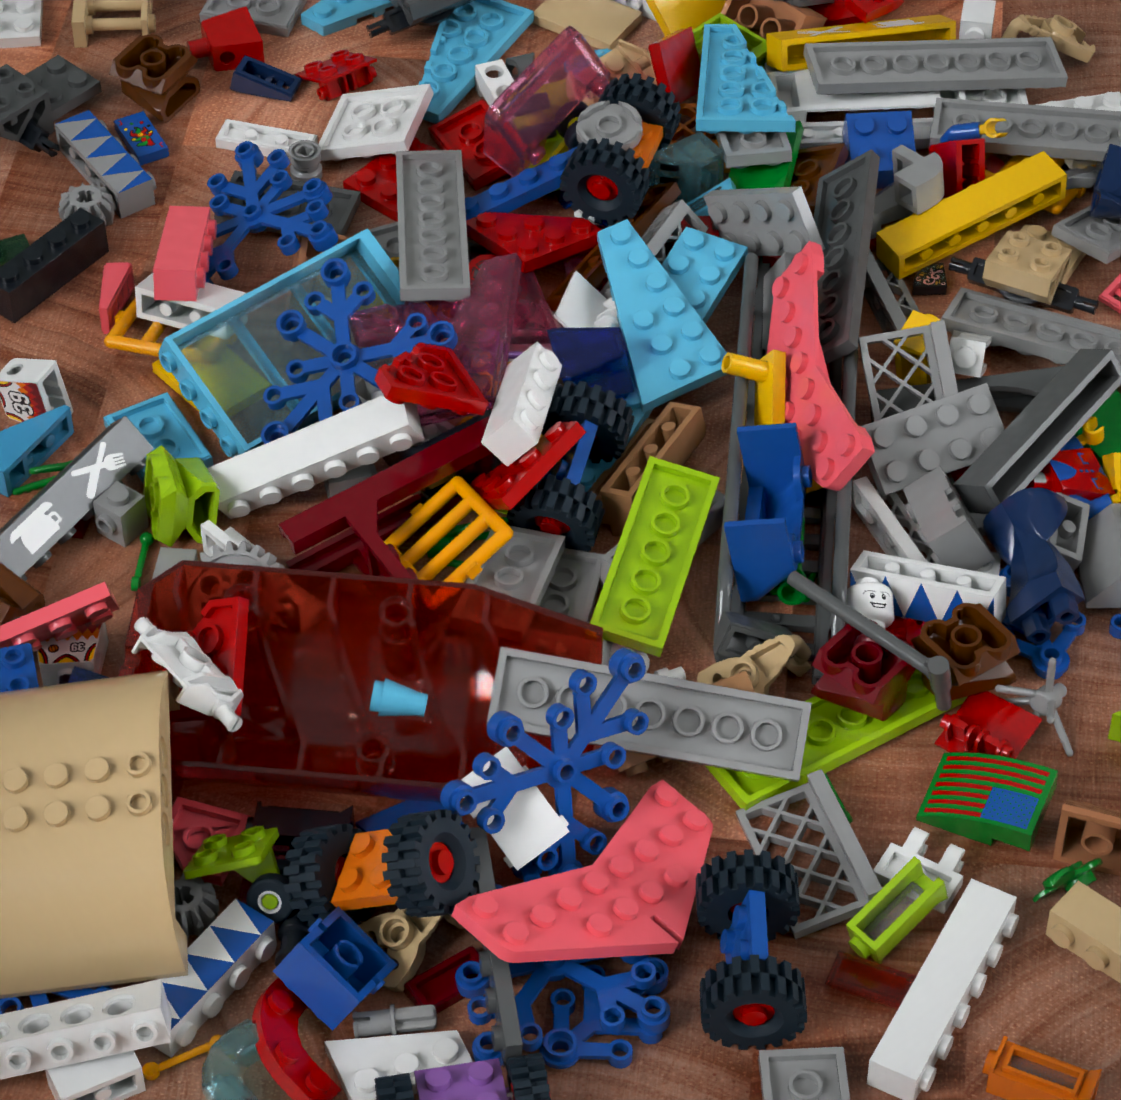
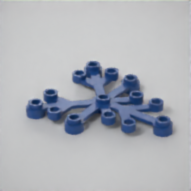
M250 141L242 142L235 149V160L243 172L244 186L228 182L222 173L211 176L207 181V186L212 194L215 195L209 202L213 213L216 216L226 215L233 217L230 220L217 224L216 238L230 232L233 233L222 245L213 248V254L209 256V271L206 272L207 283L214 284L211 277L216 271L222 280H230L238 274L239 268L235 263L234 250L249 232L259 233L267 227L281 230L282 236L278 239L277 245L286 256L295 254L301 247L296 235L307 237L318 252H324L335 246L338 242L339 237L332 224L323 220L329 214L326 205L333 196L325 181L319 178H312L303 185L302 191L277 200L293 183L288 172L284 170L290 164V159L283 149L274 150L268 155L267 161L270 165L257 179L256 168L263 163L264 156L256 144ZM271 183V184H272V187H271V188L266 192V194L260 199V195L264 192V190H265V189L269 186V184ZM227 196L245 200L246 206L231 203ZM305 202L307 203L306 211L293 217L287 218L275 215Z
M340 258L327 260L322 265L320 273L326 286L331 288L332 303L326 300L321 292L314 291L305 297L304 304L311 315L319 316L322 314L334 322L336 344L307 328L304 317L297 310H286L278 316L276 327L283 339L291 342L301 341L324 355V357L305 361L300 359L290 361L286 366V373L290 381L295 384L284 387L274 385L264 391L263 399L271 410L282 409L289 400L302 398V400L283 422L272 421L264 426L261 431L263 443L266 444L293 433L316 405L318 407L319 421L333 416L331 388L339 378L341 386L339 406L342 412L362 404L356 393L355 375L380 389L374 380L378 370L368 365L367 362L391 357L395 358L405 351L411 353L414 345L419 342L448 347L453 350L458 342L454 326L447 321H438L429 327L427 319L422 313H412L407 317L404 327L390 343L362 349L351 343L349 319L361 305L371 304L376 298V293L371 283L361 281L353 287L352 294L347 298L346 287L351 280V272L347 263ZM369 291L365 296H359L361 292ZM315 301H321L317 306H311ZM422 322L421 326L417 328L412 327L415 323ZM448 338L446 341L440 342L442 339ZM350 358L347 362L342 363L343 360ZM296 369H302L299 374H293ZM325 371L319 379L305 382L310 374ZM280 395L277 400L270 401L273 396ZM356 401L353 406L345 407L348 402Z
M621 648L611 656L609 672L613 678L592 709L590 695L597 686L595 675L584 669H577L571 674L569 687L573 691L574 713L570 708L561 703L551 705L546 712V721L550 725L552 751L524 732L523 723L520 718L508 711L495 713L487 724L488 737L503 747L516 746L541 764V766L513 775L501 767L498 758L488 752H482L473 760V772L484 780L492 781L474 787L462 780L450 781L441 791L440 802L443 808L451 810L452 814L465 816L471 814L476 809L477 804L491 800L486 807L479 811L476 821L481 829L489 834H495L503 828L505 824L503 812L517 791L547 783L554 788L556 813L558 816L563 815L569 825L566 827L570 832L531 860V862L541 870L548 871V876L565 872L570 868H582L581 862L576 860L575 839L579 841L580 847L592 855L602 853L607 845L606 835L596 828L586 827L573 818L571 786L593 801L595 814L607 822L621 821L628 815L630 806L625 794L613 787L601 788L581 773L582 771L606 765L611 769L621 767L626 760L625 749L610 741L603 744L599 749L586 753L582 752L588 743L625 731L633 735H640L646 731L649 718L644 712L636 708H630L622 715L605 720L627 685L639 681L644 676L646 665L643 657L629 648ZM586 677L584 686L580 688V682ZM563 712L561 720L557 722L558 715ZM638 716L637 723L632 726L633 720ZM575 719V734L568 743L567 729ZM615 750L614 757L609 760L610 754ZM490 761L489 768L483 772L484 765ZM494 815L492 823L487 825L488 819ZM596 837L595 843L590 846L591 840ZM548 852L546 859L541 862L542 856Z
M531 861L518 871L514 866L511 867L513 874L517 878L524 880V882L539 879L543 871ZM570 868V869H568V870H566V871H570V870H574V869H578V868ZM495 884L496 889L503 888V886ZM649 955L620 957L624 962L634 964L631 971L606 977L580 965V963L603 958L509 963L511 978L532 974L515 996L523 1043L522 1050L534 1052L542 1046L543 1032L541 1027L535 1023L531 1005L549 981H560L565 977L596 992L601 1010L600 1026L606 1033L616 1034L625 1027V1012L617 1004L637 1014V1023L643 1031L650 1034H658L665 1031L671 1021L669 1004L659 996L644 998L630 990L634 988L647 990L656 983L655 966L649 961H641L644 958H648ZM465 962L456 971V987L461 996L471 999L467 1005L469 1020L476 1025H485L491 1019H495V1013L488 1014L486 1011L482 1014H477L473 1011L478 1007L486 1008L485 996L483 995L485 994V988H489L488 976L481 977L478 962ZM647 972L650 976L643 979L639 978L637 974ZM470 974H479L476 978L473 979L465 977ZM649 1009H659V1010H660V1011H659L658 1013H656V1014H651V1013L647 1012V1010H649ZM609 1016H617L619 1018L614 1023H610L605 1019ZM491 1031L478 1035L472 1044L474 1062L499 1058L500 1066H502L501 1051L494 1052L493 1049L486 1050L482 1048L484 1045L492 1044ZM527 1034H535L537 1036L536 1039L531 1041L525 1040L523 1037Z

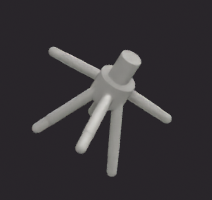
M1051 657L1048 661L1045 685L1037 690L996 685V692L1026 696L1007 698L1005 700L1016 706L1030 705L1034 711L1032 714L1038 717L1046 716L1047 722L1054 724L1068 757L1073 756V749L1056 710L1061 706L1062 698L1067 694V688L1062 683L1054 685L1056 659L1054 657Z

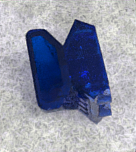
M620 327L547 329L553 352L562 364L557 384L560 383L564 386L566 381H572L575 385H578L579 381L587 382L589 387H594V384L602 386V391L607 392L611 390L616 393V399L623 398L624 400L629 393L634 392L629 370L628 351Z

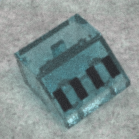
M701 131L656 151L648 167L650 186L676 182L682 193L673 203L681 199L688 203L723 182L724 151Z

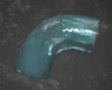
M247 1018L235 1025L211 1046L201 1069L202 1092L206 1100H258L244 1083L243 1077L245 1071L261 1059L255 1046L259 1041L257 1026L252 1023V1020Z

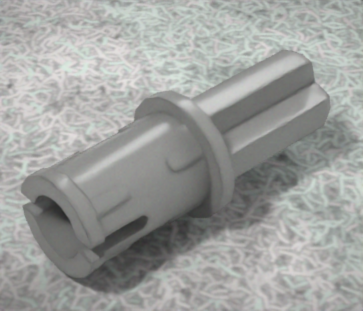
M390 1004V1009L363 1012L353 1011L352 1018L355 1021L353 1022L355 1039L433 1030L437 1027V1012L435 1006L431 1004L395 1008V1004Z

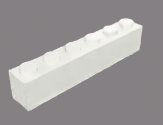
M382 395L207 468L220 490L218 509L230 519L243 517L252 510L267 504L278 503L284 497L299 491H307L314 485L330 478L341 477L352 469L362 465L373 464L379 458L391 453L409 449L413 444L424 440L417 404L408 402L395 404L388 401Z
M971 878L871 1056L867 1085L902 1100H916L921 1090L928 1092L937 1071L934 1065L938 1058L945 1060L950 1052L954 1037L951 1036L955 1027L963 1028L970 1012L971 1006L968 1003L971 997L979 998L987 980V975L984 973L988 966L995 968L1003 951L1001 942L1003 938H1011L1016 930L1019 921V915L1014 914L1016 896Z

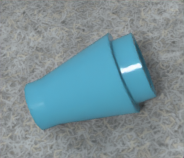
M385 678V682L375 680L369 711L378 712V716L424 717L428 694L418 692Z

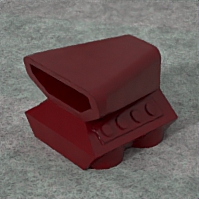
M847 624L819 649L811 666L824 673V675L814 685L811 694L817 698L869 717L886 721L905 702L908 681L916 668Z

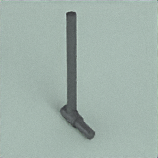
M797 571L791 572L787 578V584L925 674L930 680V687L935 694L936 707L941 711H947L951 708L950 690L952 688L949 661L945 657L935 656L927 658Z

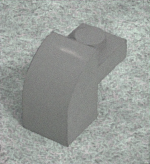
M904 145L893 149L895 202L917 215L938 204L944 196L943 162L941 157L936 152L923 157Z

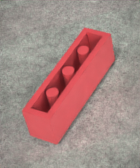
M169 206L153 267L154 300L196 301L199 288H205L206 272L209 271V256L213 254V240H216L217 222L216 220H211L210 207Z

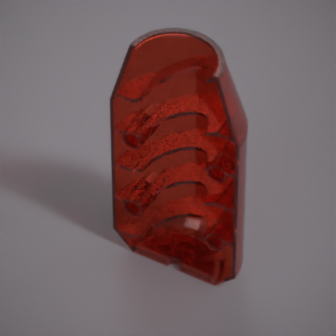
M182 560L137 589L125 642V660L123 666L120 665L118 676L163 671L165 668L152 659V652L149 649L141 650L136 654L131 652L140 637L139 632L134 629V624L139 618L145 617L146 619L147 617L160 630L170 632L193 631L203 618L201 610L209 600L238 596L249 599L243 686L244 696L242 715L239 716L243 720L242 726L237 731L231 732L227 730L219 719L214 717L206 720L170 723L171 779L441 803L440 795L444 786L452 780H461L473 771V760L478 754L488 752L494 756L504 748L488 737L486 726L500 647L602 665L603 628L476 584ZM385 678L418 692L428 694L424 717L378 716V712L369 711L375 680L385 682ZM526 733L552 751L551 737ZM588 744L582 753L594 750L595 745ZM516 746L508 747L522 767L526 765L530 770L541 766V764ZM590 769L582 771L581 773L585 776H588L590 773Z

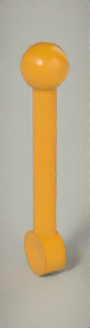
M217 1034L211 1037L210 1042L161 1063L147 1062L142 1067L143 1076L147 1080H155L159 1077L160 1072L212 1049L215 1051L222 1050L226 1045V1040L222 1035Z

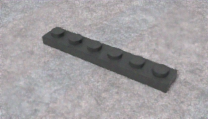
M480 827L470 828L471 832L468 834L469 839L475 838L478 846L473 849L474 856H480V865H475V872L480 873V879L477 883H473L472 886L477 890L476 894L496 890L486 831ZM483 945L484 951L479 952L481 977L488 976L490 988H485L486 1010L488 1014L495 1013L496 1025L491 1026L492 1046L494 1052L501 1051L503 1067H506V1059L508 1057L521 1056L523 1047L509 962L499 959Z

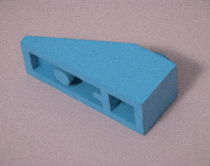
M62 405L0 431V494L9 497L14 488L20 487L32 475L29 473L30 468L41 466L74 433L70 407Z

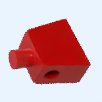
M246 6L203 20L201 22L202 38L187 41V48L190 54L196 59L208 56L213 70L217 72L235 70L244 55L265 63L263 40Z

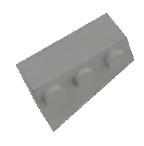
M938 466L903 488L908 503L904 506L914 523L919 524L920 528L917 531L928 548L933 550L934 553L931 554V557L935 564L976 571L995 560L954 484L941 466Z

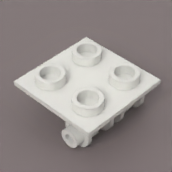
M575 271L553 317L601 360L609 346L613 345L615 336L620 329L616 306L612 297L607 300L580 273Z

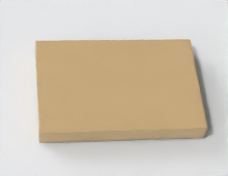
M545 0L534 11V21L532 23L594 48L613 50L616 48L619 39L624 40L643 21V12L612 0Z

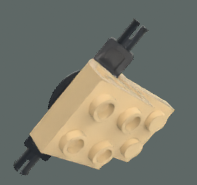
M1025 224L1020 231L1013 232L1008 230L986 260L975 257L971 263L953 256L951 258L952 263H949L948 269L950 271L967 275L970 283L999 292L1005 299L1033 307L1042 305L1072 314L1074 309H1078L1095 315L1099 305L1098 300L1082 297L1078 288L1066 285L1086 253L1052 236L1051 231H1047L1039 225Z

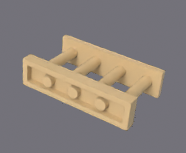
M74 0L71 25L75 48L87 47L89 34H94V31L142 30V36L156 33L155 14H152L153 0ZM141 11V17L93 19L92 15H96V12Z

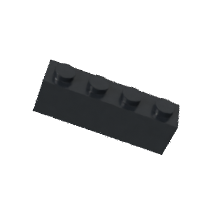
M79 208L1 266L0 315L16 323L108 253L105 221Z

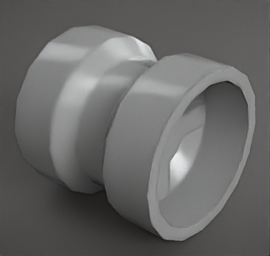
M300 140L293 143L288 149L291 163V179L301 182H307L312 178H319L321 180L323 177L322 164L320 163L321 147L316 142L310 140Z

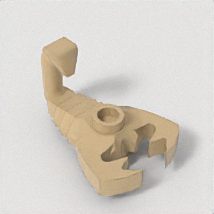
M1024 14L1019 15L1010 22L1001 37L1016 38L1020 31L1028 32L1032 37H1051L1057 52L1060 51L1085 63H1088L1095 53V45L1089 46L1083 40L1086 33L1074 22L1060 15H1054L1053 18L1048 19L1030 15L1024 16Z
M778 635L774 639H768L763 644L754 646L752 650H748L741 657L728 658L705 668L698 673L697 682L713 684L720 679L728 678L746 670L755 693L769 695L770 685L780 675L783 667L786 666L787 669L798 677H801L811 669V665L807 662L811 655V649L799 635Z
M399 908L394 912L377 915L358 925L371 939L376 936L378 946L388 948L387 954L399 963L398 968L392 970L384 979L386 983L382 986L394 992H403L404 984L415 976L425 955L426 941L431 937L432 932L435 931L438 922L443 917L459 929L464 927L451 917L452 914L417 918V916L411 917L407 915L406 909L400 910Z

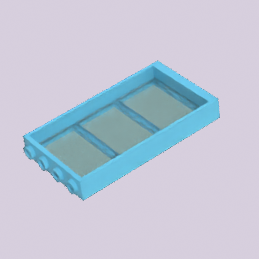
M368 228L163 339L158 353L162 367L168 373L172 372L179 382L181 393L188 401L192 400L199 410L201 421L208 429L214 431L220 439L219 443L223 452L228 457L233 458L264 445L261 439V431L264 426L272 421L283 422L302 400V398L289 400L282 409L271 410L263 399L264 391L270 386L284 387L295 384L290 381L286 373L287 364L295 359L305 361L324 357V355L301 341L291 342L283 339L276 327L278 316L286 310H297L304 317L307 328L336 344L334 322L322 314L319 316L311 315L304 304L305 297L314 291L321 292L325 299L332 303L331 288L326 286L320 273L322 265L327 260L340 258L347 263L351 272V280L346 287L347 298L352 294L353 287L361 281L371 283L376 293V298L371 304L361 305L349 319L351 343L362 349L390 343L404 327L407 317L412 313H422L426 317L429 327L437 322L423 302L400 301L399 270ZM363 291L359 296H365L369 291ZM315 301L311 306H317L321 301ZM417 322L412 327L417 328L421 326L422 322ZM350 358L343 360L342 363L347 362ZM394 358L367 362V364L378 370L383 364L390 366ZM296 369L293 374H299L302 369ZM325 371L310 374L305 382L319 379ZM340 378L331 388L333 412L340 408ZM280 395L273 396L270 401L277 400ZM317 405L295 431L319 420Z

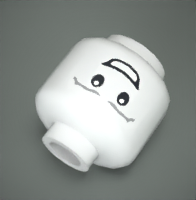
M865 577L858 579L855 585L847 589V605L868 619L875 621L885 630L894 621L893 593L888 586L879 583V580L876 578Z

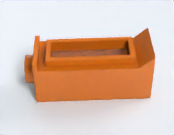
M1007 1036L1003 1037L997 1051L990 1049L982 1070V1073L988 1075L987 1093L1006 1100H1095L1097 1096L1102 1069L1085 1070L1007 1041Z

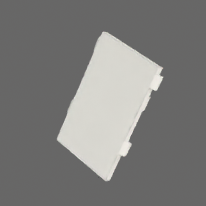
M504 747L494 755L499 759L501 767L513 775L529 770L526 765L523 767L520 765L508 747ZM490 761L484 765L483 772L489 768ZM473 771L461 779L472 787L492 781L484 780ZM537 786L516 792L503 812L505 816L503 828L498 833L490 835L506 855L503 860L509 868L514 866L518 871L570 831L566 827L569 823L564 816H558ZM491 800L477 804L476 809L470 814L473 819L477 817L479 811L486 807ZM494 815L488 819L487 825L492 823Z

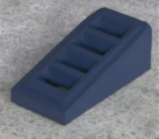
M244 55L233 72L230 90L291 102L303 79ZM282 86H289V88L285 89Z

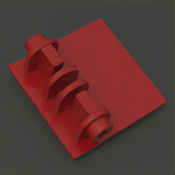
M347 49L339 50L330 55L331 59L324 62L314 61L304 66L303 71L294 74L304 80L319 83L320 88L316 90L319 99L330 101L341 96L342 93H348L349 89L353 91L372 83L373 78L377 77V73L370 64L377 62V59L364 56L363 53H351Z
M986 691L968 696L957 713L952 715L946 713L942 717L940 727L944 730L935 741V745L950 753H982L1016 759L1043 719Z

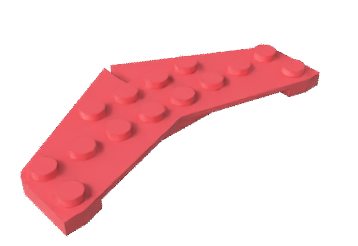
M808 241L804 248L793 257L791 264L783 274L777 277L773 283V304L767 354L773 349L786 352L785 423H796L804 464L811 466L812 479L820 486L833 491H840L874 454L875 449L872 438L867 430L855 423L830 382L819 339L817 281L824 274V255L820 244Z
M662 779L648 789L593 865L469 896L455 905L451 917L499 959L509 963L674 954L675 949L679 950L684 940L696 895L697 873H701V867L705 861L713 824L704 812L700 811Z

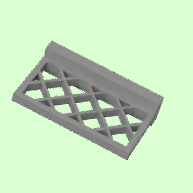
M945 320L930 322L926 326L859 337L858 342L873 422L882 419L889 408L895 413L903 412V410L893 404L903 388L921 399L916 407L923 405L924 402H932L928 398L932 390L935 400L958 393ZM923 335L925 350L918 360L901 349L907 338ZM901 339L897 346L891 342L892 340ZM881 342L893 350L883 366L870 358L869 344ZM897 353L914 364L904 380L886 369ZM925 356H927L929 367L921 363ZM872 367L879 371L875 377H873ZM917 368H920L931 377L932 385L925 395L907 383ZM882 373L900 385L889 401L876 393L875 383ZM878 401L885 405L881 413L879 410Z
M822 769L807 774L809 783L762 800L746 811L744 808L735 811L754 855H760L762 850L767 851L770 843H774L788 848L784 856L785 864L791 862L796 850L814 856L808 869L793 865L794 873L797 872V876L803 878L799 886L800 904L818 909L814 918L799 924L797 922L795 926L789 925L795 940L854 917L882 889ZM806 798L809 808L804 817L786 812L790 804ZM761 815L773 818L767 831L751 827L749 820ZM781 821L799 826L793 839L775 834ZM807 828L824 834L819 847L801 842ZM822 858L839 864L834 877L816 872ZM811 881L830 886L823 900L804 895ZM837 889L853 893L857 900L845 906L831 903Z

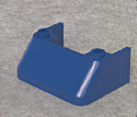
M796 423L737 427L738 440L749 486L745 520L724 522V530L742 602L760 600L787 579L791 572L797 571L798 563H804V546L801 540L806 488L812 487V470L810 465L804 464Z

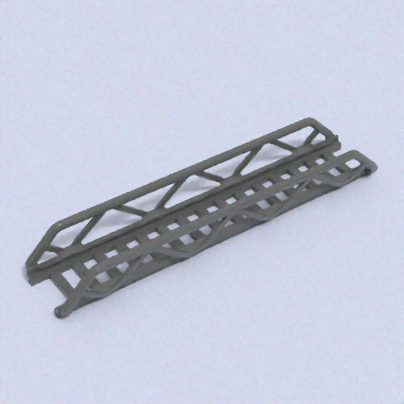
M753 252L748 253L744 261L737 354L761 359L766 355L765 350L762 349L764 276L770 270L771 265L770 263H763V256L758 258L757 254ZM858 348L851 354L844 356L842 389L843 356L829 363L831 385L854 421ZM735 376L717 580L713 651L720 617L724 610L784 626L790 632L814 633V644L806 643L811 649L808 661H814L819 649L828 642L829 629H831L832 638L845 626V621L811 599L809 602H802L800 604L816 605L815 616L745 611L746 602H742L740 599L735 574L733 583L734 570L725 535L724 522L745 520L749 486L744 463L742 470L743 458L737 435V427L745 426V422L746 426H754L755 381L750 380L749 382V379ZM852 479L840 491L821 488L807 493L805 498L822 499L821 508L804 507L803 513L805 524L820 525V534H804V550L819 551L818 561L804 560L802 571L806 574V577L810 573H815L817 585L830 594L835 520L832 595L845 604L847 601ZM769 592L758 601L774 602L781 600L778 595H771ZM714 653L716 663L728 659ZM813 666L811 684H816L824 673Z

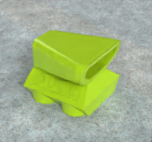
M162 445L148 453L146 457L143 495L145 496L147 515L151 519L154 539L172 547L186 528L197 543L202 544L200 525L208 519L215 525L217 524L220 497L217 483L201 458L175 459Z

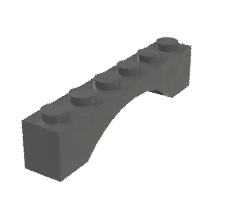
M1064 366L982 376L981 378L956 380L958 392L987 383L998 411L1021 413ZM932 383L913 385L912 387L925 395ZM898 388L876 390V393L889 401ZM903 388L893 404L906 411L915 408L921 399ZM932 390L928 398H930L932 401H935L934 393ZM878 401L879 410L881 413L885 405ZM870 406V416H871V420H872V422H873V417H872V412H871V406ZM889 408L882 419L897 413Z

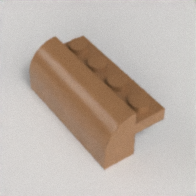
M670 401L656 420L646 418L625 447L621 457L615 461L611 468L603 471L588 490V492L592 491L597 495L595 500L602 501L604 516L601 523L610 525L612 536L622 535L649 456L683 466L702 442L706 434V425L701 407Z

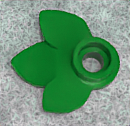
M1096 858L1086 864L1078 861L1050 875L1042 883L1045 889L1034 896V903L1061 888H1065L1066 892H1068L1078 880L1086 886L1095 882L1097 879L1092 871L1103 864L1101 858Z

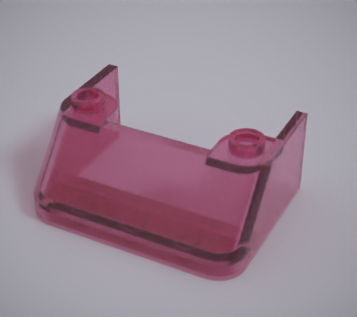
M573 26L565 28L492 103L486 112L483 153L512 177L528 169L531 164L537 165L546 154L547 150L544 148L546 138L585 97L593 99L597 96L600 98L605 87L610 83L611 73L584 36Z

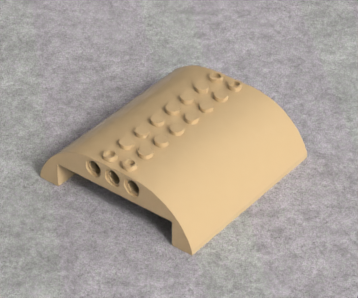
M168 670L0 692V999L188 975L187 935L175 919L169 711L180 710V703L176 701L180 691L179 686L172 680L174 676Z

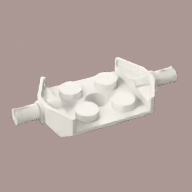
M145 617L139 618L134 624V629L139 632L140 637L131 652L136 654L141 650L149 649L152 652V659L165 667L174 676L172 678L173 682L182 688L176 699L178 703L219 719L228 731H237L242 726L243 720L234 711L244 694L240 688L238 689L230 676H225L188 632L160 630L147 617L146 619Z

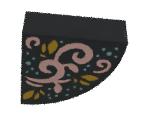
M944 263L927 266L916 274L913 281L912 295H946L947 282Z

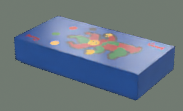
M144 111L114 120L116 132L130 153L136 156L140 166L169 156L168 146Z

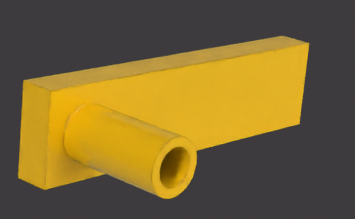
M773 349L761 359L727 352L722 360V372L755 381L754 426L784 424L786 352Z

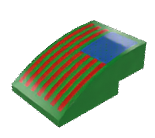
M968 752L944 753L917 813L916 820L989 846L992 845L995 839L1030 851L1056 789L1058 770L998 755Z

